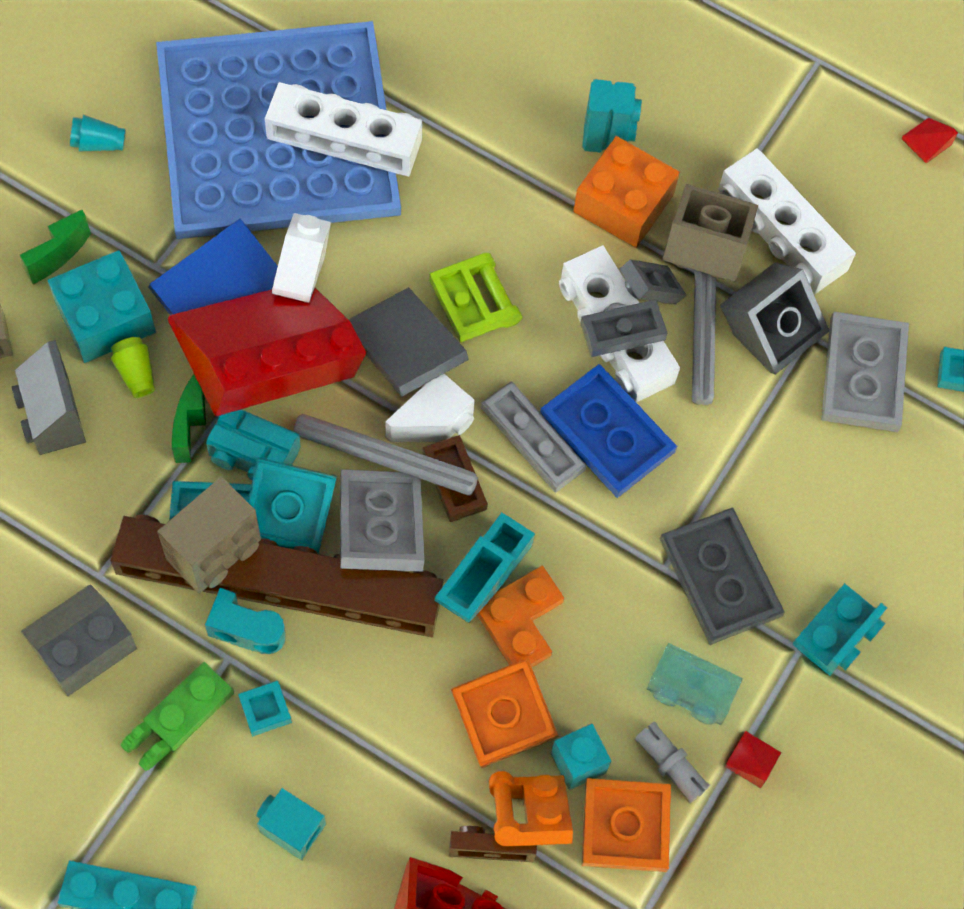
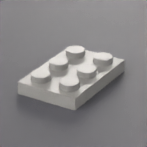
M833 311L830 318L822 421L893 432L900 430L902 426L909 323Z
M341 469L340 568L423 571L424 540L421 479L403 472Z

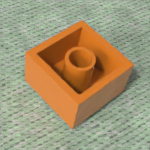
M615 136L577 188L573 212L637 248L674 196L680 171Z

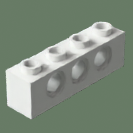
M279 82L265 116L266 135L269 140L408 177L410 176L422 141V120L408 113H395L379 109L370 103L360 104L345 100L336 94H323L311 91L298 84L289 85ZM306 116H315L313 118H304ZM342 125H349V126H351V127L342 128V127H340V126H342ZM383 134L386 137H376V135Z
M758 148L724 170L718 188L720 194L758 205L751 231L758 233L767 242L770 251L776 258L782 259L788 266L804 270L814 295L849 270L856 253ZM754 195H760L765 199L757 198ZM778 221H784L789 225L780 224ZM802 247H808L812 249L814 252H808L804 250Z
M603 245L563 263L559 287L567 301L572 300L578 309L577 314L580 322L581 317L639 303L626 289L625 279ZM599 292L605 297L595 298L589 293ZM664 341L600 355L605 362L610 361L616 371L617 383L626 392H629L636 403L674 385L680 370V366ZM627 353H638L643 357V359H632L627 355Z

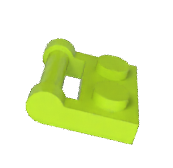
M482 253L429 273V281L460 343L500 327L508 328L514 326L523 318L518 306L512 305L494 269L496 263L491 253ZM472 275H481L498 311L490 313Z

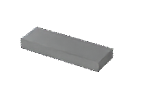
M512 381L482 402L481 409L555 493L586 470L587 465Z

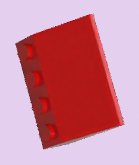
M314 288L310 302L272 294L271 289L172 314L168 317V322L215 417L354 378L367 353L350 320L316 288Z

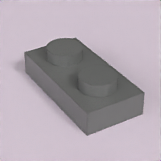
M630 259L619 268L626 279V289L638 300L651 301L656 299L657 302L677 304L687 296L668 265Z
M656 299L581 317L580 322L591 357L665 341L668 334Z

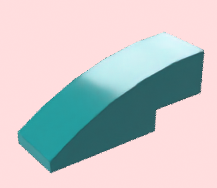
M501 512L486 534L478 538L435 596L434 601L469 623L495 595L530 550L535 533Z

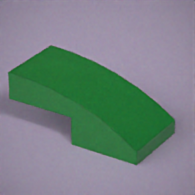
M83 210L49 225L48 229L51 240L20 254L25 272L33 285L61 268L85 244L91 232Z
M194 374L180 397L174 417L172 451L175 463L192 462L190 426L206 425L205 395Z

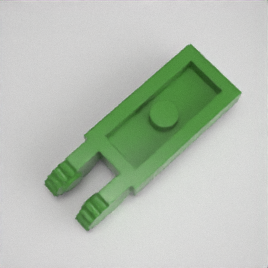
M203 662L143 719V723L137 725L125 737L121 747L127 753L132 752L154 732L161 741L153 745L139 762V765L145 771L150 770L171 750L174 752L234 694L233 689L208 664Z

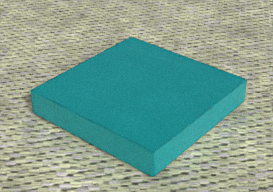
M258 457L247 502L256 510L260 537L276 542L279 547L294 549L295 546H305L316 550L319 554L337 476Z

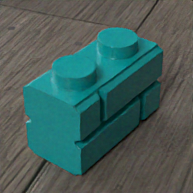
M594 79L591 82L584 122L582 143L584 151L601 153L602 150L607 149L615 136L627 142H635L642 99H635L636 87L633 83L616 82L612 84L611 81Z
M242 409L220 415L206 442L208 455L211 456V461L225 470H232L233 467L247 472V476L251 480L253 479L258 457L292 465L301 447L298 433Z

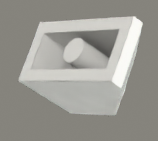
M293 214L285 236L272 294L310 302L325 259L331 222L311 215Z
M442 374L426 383L385 422L386 438L390 442H440L451 438L455 433L461 435L470 427L474 420L475 400L448 376Z

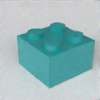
M120 250L47 280L56 306L84 363L112 352L111 347L121 340L131 337L143 339L156 333L151 311Z

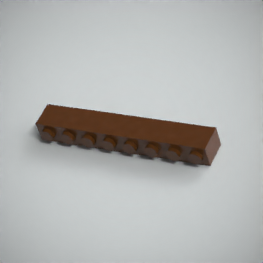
M143 514L136 515L135 518L123 516L110 560L115 574L195 590L165 558L157 532L165 524L160 523L158 519ZM261 538L258 542L259 547L248 559L236 561L227 569L228 574L221 583L214 588L207 587L202 591L217 595L219 589L223 588L235 592L237 599L433 638L440 604L434 601V599L443 587L444 579L437 578L434 573L426 570L410 573L396 570L340 568V554L330 557L320 555L316 550L305 546H295L294 549L279 547L276 542Z

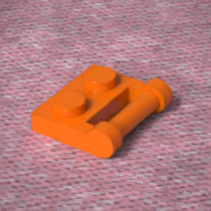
M498 771L490 776L488 781L490 794L495 798L497 822L494 824V837L498 844L502 846L572 844L573 828L564 775L513 777L506 771ZM523 798L526 824H519L514 819L512 799Z

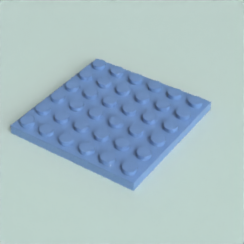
M373 21L156 42L176 239L217 235L238 219H241L250 231L288 228L294 213L315 216L318 219L331 223L401 215L396 173L269 140L266 135L265 116L279 82L289 85L298 84L311 91L323 94H336L345 100L360 104L370 103L379 109L386 110ZM306 116L304 118H313L315 116ZM342 125V126H340V127H342V128H348V127H351V126H349V125ZM379 134L376 137H386V135Z

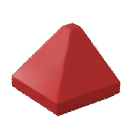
M927 118L903 135L902 140L925 163H928L953 144L958 132L948 125Z
M745 731L725 767L761 788L782 752Z

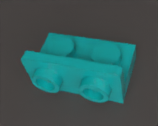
M844 583L795 639L792 645L829 676L839 666L846 671L861 653L856 648L857 644L864 637L871 642L886 624L880 618L888 607L880 603L877 608H874Z

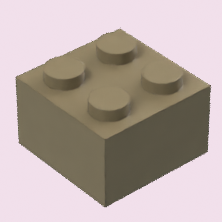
M686 184L662 260L673 263L680 268L694 269L707 273L717 279H727L735 282L749 241L758 205Z
M222 476L157 531L166 560L199 594L207 587L214 588L221 583L228 574L227 569L239 559L241 561L248 559L259 547L258 542L261 540L256 510Z

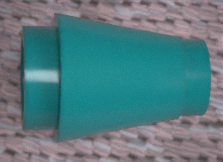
M83 115V118L73 117L70 147L79 148V152L123 151L126 129L118 128V126Z

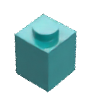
M593 724L555 740L551 750V755L561 775H564L565 783L569 790L584 784L587 778L595 779L606 774L611 763V759Z
M281 788L276 797L269 795L260 806L256 815L260 819L257 823L259 832L300 860H303L326 826L325 815Z

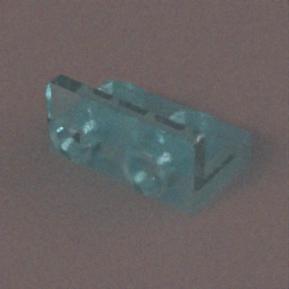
M668 643L646 690L653 692V697L665 705L675 706L677 704L690 710L691 716L702 723L722 725L743 678Z

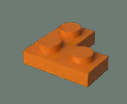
M542 565L497 591L477 616L509 665L528 658L531 666L534 667L551 657L552 650L533 621L564 602V596Z

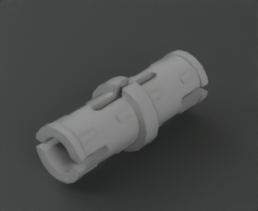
M656 722L651 723L648 729L645 728L636 736L635 740L637 743L639 742L659 765L657 771L662 776L667 775L685 795L689 803L695 801L697 796L700 797L711 786L687 761L686 757L688 754L683 748L678 750L661 731Z

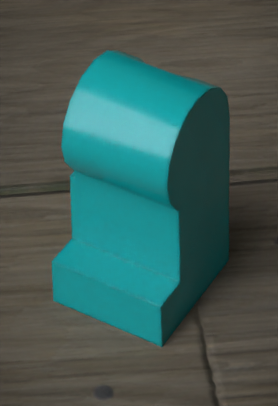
M223 588L219 589L205 623L209 637L261 654H273L282 649L286 640V632L283 619L278 613L271 610L256 612L239 606L235 592Z

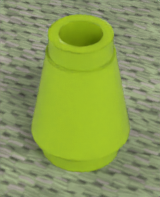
M131 337L115 343L111 347L113 353L111 360L131 391L133 398H141L153 393L155 387L148 345L143 344L140 337Z

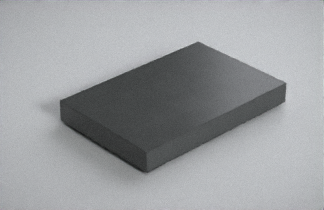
M409 287L348 319L367 352L366 356L401 397L469 360L467 350Z
M733 507L661 534L660 541L709 645L781 618L784 615L783 607Z

